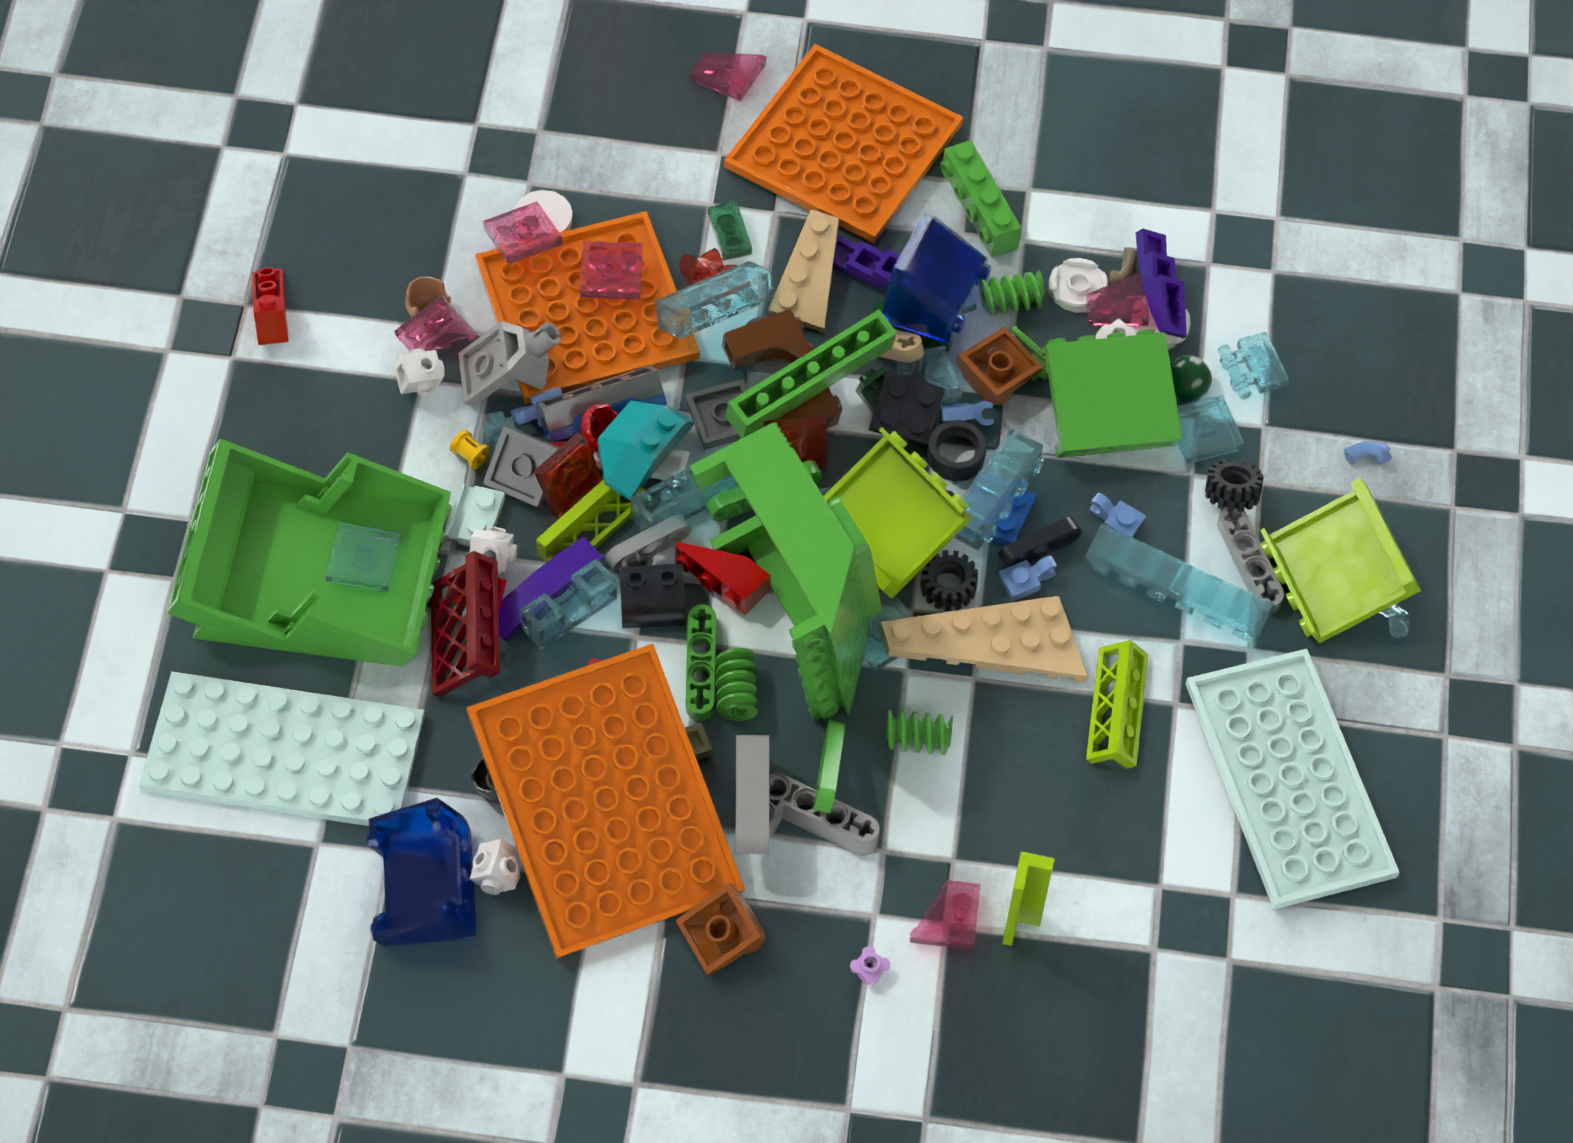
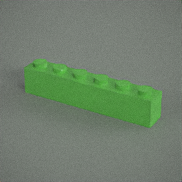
M879 309L729 401L725 417L739 436L744 438L774 422L893 347L897 332Z

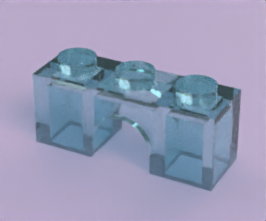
M595 559L571 575V585L560 597L552 600L547 593H544L520 609L522 629L540 650L617 599L616 579L598 559Z

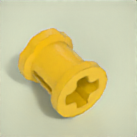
M468 430L460 431L454 437L449 447L453 454H459L466 459L468 466L473 470L480 468L486 462L491 452V448L486 444L481 445L473 439L472 433Z

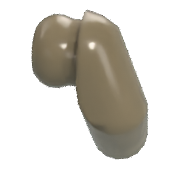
M1124 247L1121 271H1110L1109 284L1111 286L1123 288L1133 277L1138 260L1137 248Z

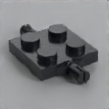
M917 359L915 360L911 376H903L890 371L886 372L869 431L882 434L879 431L882 427L889 435L895 431L907 444H916L928 448L930 435L933 431L946 388L925 381L923 377L928 363L923 361L921 369L918 371L921 360Z

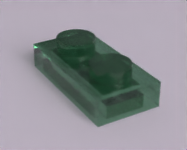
M737 201L708 207V216L723 261L752 255V246Z

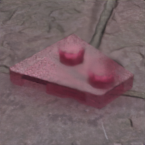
M703 53L690 72V80L741 102L767 64V56L760 54Z
M1140 272L1087 294L1088 326L1110 325L1118 318L1129 326H1148V302Z
M443 295L394 331L396 337L409 351L423 348L425 351L450 347L452 341L464 338L473 341L478 338L476 331Z
M947 880L939 891V896L925 911V916L918 926L911 931L910 943L974 950L980 884Z

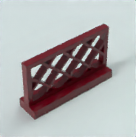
M476 551L465 555L464 565L431 583V585H434L431 597L432 695L436 697H441L481 675L492 678L500 673L498 561ZM465 579H466V586H465V588L463 589V588H461V586H462V584L464 583V581H465ZM450 585V588L442 601V589ZM458 592H460L461 596L453 609L451 605ZM466 607V615L464 617L462 613ZM450 612L451 615L443 628V620L446 614ZM458 620H461L462 623L460 624L455 636L453 637L451 633L453 632ZM467 634V642L464 645L462 642ZM449 639L451 643L443 656V648ZM460 647L462 652L454 665L451 662ZM467 663V668L469 669L463 672V669ZM448 668H450L451 672L446 682L443 683V677Z

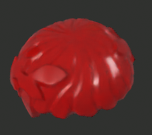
M609 404L590 407L584 413L581 421V436L589 448L598 453V437L618 416V412L613 411L612 406Z

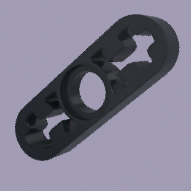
M1067 517L1006 545L997 553L996 558L1003 569L1025 560L1031 563L1072 544L1081 536L1082 530L1073 517Z

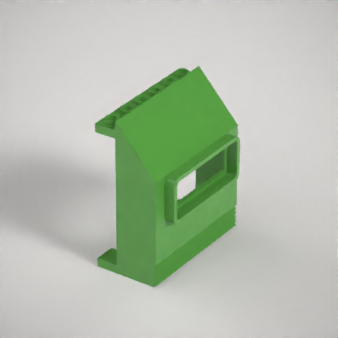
M773 422L689 467L693 481L699 491L732 475L756 516L712 538L710 540L711 546L714 550L738 554L747 549L755 563L771 575L770 588L794 626L789 629V633L793 638L791 641L792 647L797 653L795 658L800 667L798 671L803 680L801 682L802 687L807 694L805 695V700L810 707L808 712L814 721L820 718H829L842 706L849 716L871 633L869 619L882 612L872 552L840 498L837 496L826 502L795 450L787 442L784 433H781L778 423Z

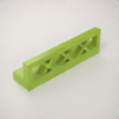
M603 479L536 539L537 556L547 563L559 551L577 541L576 536L581 531H595V538L590 543L597 549L651 500V494L641 487L636 493L639 498L634 503H620V496L622 495L605 485ZM617 511V518L612 523H598V516L601 513Z
M1132 640L1099 648L1086 760L1091 764L1113 759L1125 769L1137 766L1148 653ZM1119 654L1118 660L1109 670V656ZM1115 679V688L1105 697L1106 687ZM1111 707L1112 716L1102 725V716ZM1108 735V749L1098 751L1099 744Z
M1021 851L1002 944L1012 946L1017 922L1040 927L1055 858Z

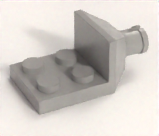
M501 321L460 351L458 355L464 404L472 407L476 406L513 378L538 389L544 388L549 364L547 351L561 342V338H559L560 332L557 327L552 323L546 322L538 330L532 332L523 327Z

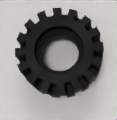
M1230 458L1229 462H1226L1225 459L1220 460L1219 463L1214 462L1212 467L1208 469L1205 496L1207 499L1210 498L1211 504L1218 503V508L1223 509L1224 506L1228 507V511L1232 512L1234 508H1237L1238 512H1243L1244 507L1248 510L1253 509V505L1257 506L1261 497L1264 479L1259 468L1254 469L1255 465L1252 463L1245 465L1246 461L1241 459L1240 463L1235 462L1234 458Z
M943 550L941 557L937 553L922 568L921 593L923 597L927 596V603L931 604L935 601L934 608L940 610L941 605H945V611H951V606H955L957 611L961 609L962 603L966 607L970 604V599H974L978 583V569H975L973 560L968 562L969 556L963 554L960 558L958 557L959 551L954 550L953 555H948V550ZM951 573L961 579V584L958 587L947 588L940 585L937 578L941 574Z

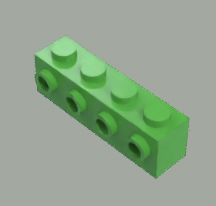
M972 140L945 148L943 162H941L942 173L948 179L956 198L961 202L969 221L974 225L980 241L985 245L990 256L993 258L1019 249L1021 226Z

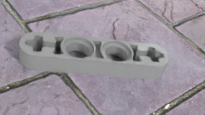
M1225 506L1221 509L1217 521V526L1257 609L1264 613H1274L1282 605L1284 598L1283 588L1246 512H1238L1237 508H1234L1233 512L1228 511V507ZM1227 517H1231L1232 520H1238L1236 525L1238 532L1234 533L1235 526L1232 521H1226ZM1245 540L1253 548L1250 551H1241L1237 548L1236 543ZM1259 566L1265 571V574L1261 577H1254L1249 573L1248 568ZM1265 590L1270 597L1275 596L1274 601H1270L1269 598H1263Z

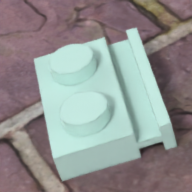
M461 483L445 528L446 537L444 541L454 540L458 541V544L470 546L471 536L476 529L487 530L489 527H496L505 501V492L474 486V488L468 487L465 483Z

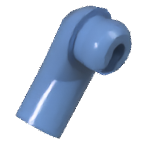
M1363 441L1344 449V456L1349 463L1373 455L1377 464L1389 462L1392 458L1389 453L1390 447L1386 443Z

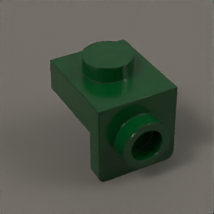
M884 367L877 371L872 368L865 372L859 378L860 383L856 389V393L872 414L874 413L887 372Z

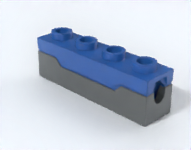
M649 365L535 404L545 438L550 442H571L574 440L573 436L582 433L581 421L583 415L594 405L609 404L612 406L613 411L619 414L631 400L667 405V401L663 394L664 391L658 370Z

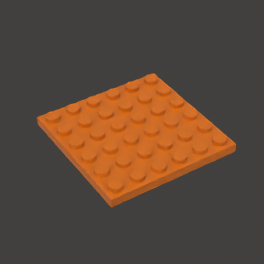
M814 44L724 159V168L809 211L812 209L839 218L840 227L875 244L963 125L964 117Z
M647 211L475 254L476 263L497 324L504 321L535 332L541 325L549 322L555 325L560 332L559 338H561V342L547 351L549 364L545 387L538 389L517 380L525 404L531 403L529 396L557 386L561 388L562 394L649 365L658 370L700 359V350Z

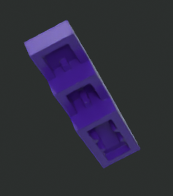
M1142 228L1135 232L1137 256L1142 285L1150 312L1160 333L1165 332L1168 335L1185 338L1187 337L1184 281L1176 279L1175 258L1167 256L1166 235Z
M837 234L833 268L849 276L890 292L922 301L926 300L939 280L940 276L890 249H887L884 253L863 241L857 245Z
M584 536L558 553L502 599L499 609V636L508 642L529 620L535 622L556 600L562 603L605 558Z

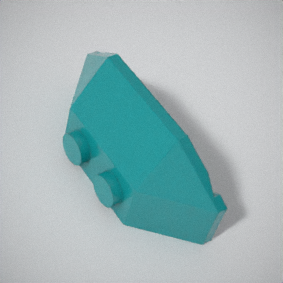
M631 400L597 440L600 461L604 472V484L631 500L691 430L695 422L670 406Z

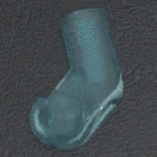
M1395 604L1380 612L1388 618L1389 631L1393 637L1402 639L1408 635L1410 631L1409 615L1404 609Z

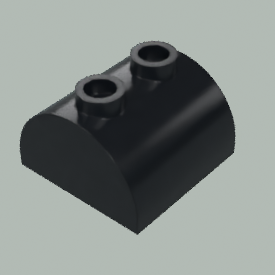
M683 564L619 566L622 628L685 626Z

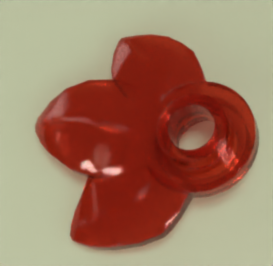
M716 248L707 251L698 259L689 254H683L679 263L680 273L687 279L688 290L692 294L702 297L712 294L716 288L727 287L732 284L739 272L737 265H723L720 253Z

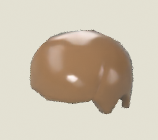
M428 276L418 277L409 283L405 296V306L414 320L427 325L438 323L448 316L451 307V296H448L446 293L444 282Z

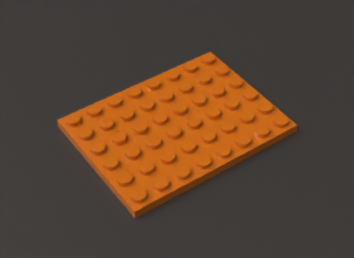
M654 644L466 708L556 959L688 912L729 882L740 893L745 890Z

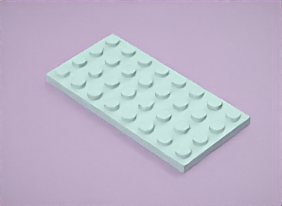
M1307 649L1187 678V690L1273 910L1398 877V867Z
M171 672L139 787L143 792L398 831L425 719V711L417 708Z

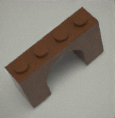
M791 308L725 332L722 340L723 350L733 371L767 359L784 360L791 364L815 349L812 343H807L803 335L805 333L803 323L799 317L795 318ZM828 387L778 418L774 423H778L781 433H784L787 442L791 443L838 425L842 405L836 395L833 396Z

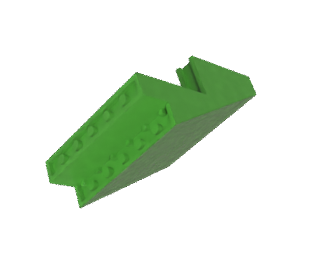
M219 439L209 453L167 614L196 624L192 639L403 667L412 657L416 658L421 649L422 640L419 639V634L428 618L425 607L434 591V585H431V581L440 564V558H437V554L446 537L443 527L452 510V505L449 504L451 492L348 452L327 477L323 478L226 440Z

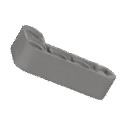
M736 735L735 854H769V735Z
M780 773L769 775V793L772 791L783 793L781 796L769 794V838L774 834L781 820L784 819L857 855H870L877 849L880 828L877 820L872 816L836 799L833 801L830 814L815 811L813 808L801 810L799 806L805 804L814 807L816 790ZM836 818L842 821V823L834 825L829 823L828 820Z

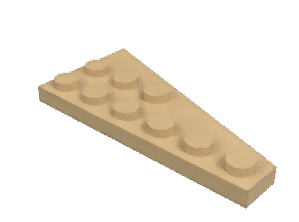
M1059 596L883 621L878 628L887 656L923 661L927 658L946 660V664L958 665L959 662L975 664V668L1025 674L1027 671L1045 674L1047 678L1057 679L1058 676L1072 677L1074 681L1085 683L1088 677Z

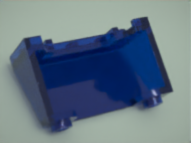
M924 213L892 270L882 313L893 326L950 344L954 334H960L963 328L965 316H961L962 307L973 286H979L981 279L987 282L992 266L987 264L988 258L939 218Z
M433 798L369 818L368 845L371 850L383 857L386 909V913L376 914L370 925L373 940L386 947L461 941L475 936L477 927L474 882L470 880L473 868L472 837L465 817L439 798Z

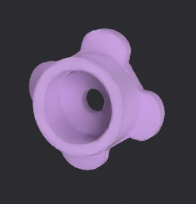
M870 946L863 948L862 955L850 963V970L869 985L876 984L883 972L890 969L889 959L880 957L875 949ZM872 963L873 967L868 968L867 964Z

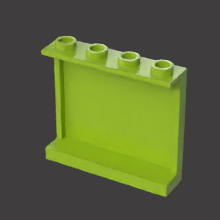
M881 427L879 431L884 437L823 497L826 502L837 496L840 498L871 549L878 587L892 599L973 518L965 511L969 505L957 493L951 497L944 490L948 484L936 472L930 476L924 470L928 464L915 451L909 455L903 449L907 443L895 431L889 435Z
M1362 477L1350 482L1353 491L1269 535L1265 528L1260 530L1265 541L1261 542V546L1269 559L1274 557L1278 566L1273 568L1281 585L1286 583L1290 590L1286 597L1293 610L1299 609L1303 616L1299 623L1307 637L1312 635L1319 644L1421 591Z

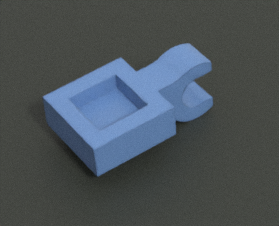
M557 386L529 396L532 405L511 410L514 423L517 422V425H522L536 419L538 425L542 427L535 403L561 395V388Z
M981 401L977 404L941 405L939 418L942 421L960 420L964 422L975 418L982 425H991L994 423V419L983 418L981 412L984 408H992L993 403Z
M1097 493L1091 501L1092 506L1089 512L1105 520L1103 529L1128 544L1145 522L1146 515L1122 501L1113 506L1111 501L1101 493Z
M1052 556L1042 558L1032 567L1025 560L999 571L998 578L1011 601L1014 602L1040 591V581L1054 577L1056 575L1054 568L1057 565Z

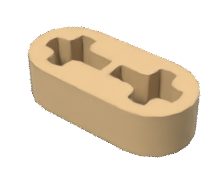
M895 329L897 335L893 347L879 356L910 363L923 357L924 347L919 335Z

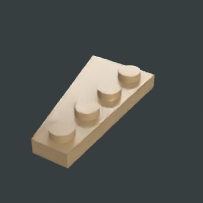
M810 210L768 309L770 316L791 308L795 318L799 317L804 327L825 334L839 218Z

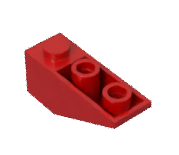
M263 268L257 272H252L253 314L258 345L289 342L282 269Z
M682 542L675 544L676 564H683L684 572L692 573L708 591H715L731 609H738L746 615L770 592L771 575L748 557Z

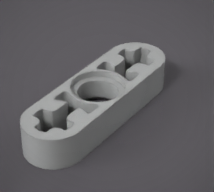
M682 515L671 516L614 546L606 554L605 560L615 573H620L619 566H636L674 546L677 542L683 541L690 534L691 527Z

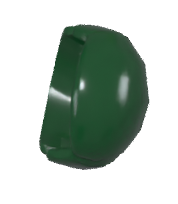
M1186 355L1180 356L1170 363L1175 396L1184 400H1197L1208 392L1212 383V375L1208 365L1197 356Z

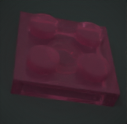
M538 201L483 220L485 232L507 264L562 245L561 234Z
M583 241L580 297L641 300L643 243Z

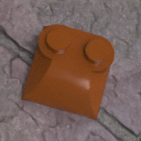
M1006 327L1001 328L962 352L957 358V364L964 379L985 401H990L993 405L1006 403L1013 391L1043 371V366Z
M730 882L676 919L689 945L709 976L742 955L757 952L766 939L764 930L748 902Z

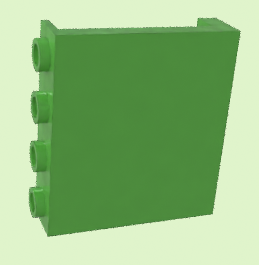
M1147 329L1136 333L1137 335L1126 336L1124 332L1109 334L1107 338L1096 339L1095 335L1079 337L1078 341L1066 342L1065 338L1048 341V344L1040 351V356L1046 357L1059 441L1055 446L1056 459L1171 447L1182 440L1165 332L1155 333V330Z

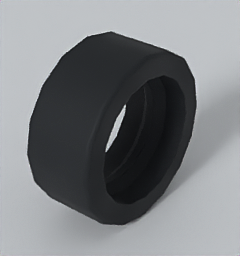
M960 420L947 421L937 426L931 433L928 442L927 458L929 466L940 477L951 481H963L976 476L983 468L987 449L985 436L976 426ZM958 439L972 445L975 454L973 458L965 462H953L941 456L939 446L947 440Z

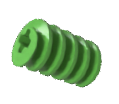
M1038 270L1035 277L1031 272H1026L1023 278L1020 274H1014L1012 280L1009 276L1005 275L1001 277L1000 282L997 278L993 277L989 280L988 284L984 279H981L979 281V294L982 306L988 309L991 316H995L996 307H999L1001 312L1006 314L1008 305H1011L1016 313L1019 309V303H1023L1026 311L1030 310L1031 301H1034L1037 308L1041 309L1042 300L1044 299V282L1041 271Z
M733 648L720 653L716 657L717 712L721 717L731 721H747L754 718L758 712L757 708L754 707L757 704V698L754 696L757 692V688L754 685L757 680L754 674L756 665L753 662L756 655L750 649Z
M888 709L886 740L889 749L894 750L897 742H900L902 751L906 752L910 743H913L915 752L919 753L923 744H926L928 753L933 754L936 745H938L941 755H946L951 744L953 715L948 723L945 724L943 714H938L935 722H932L930 713L926 712L922 721H919L917 711H913L909 720H906L904 710H900L896 719H894L891 709Z

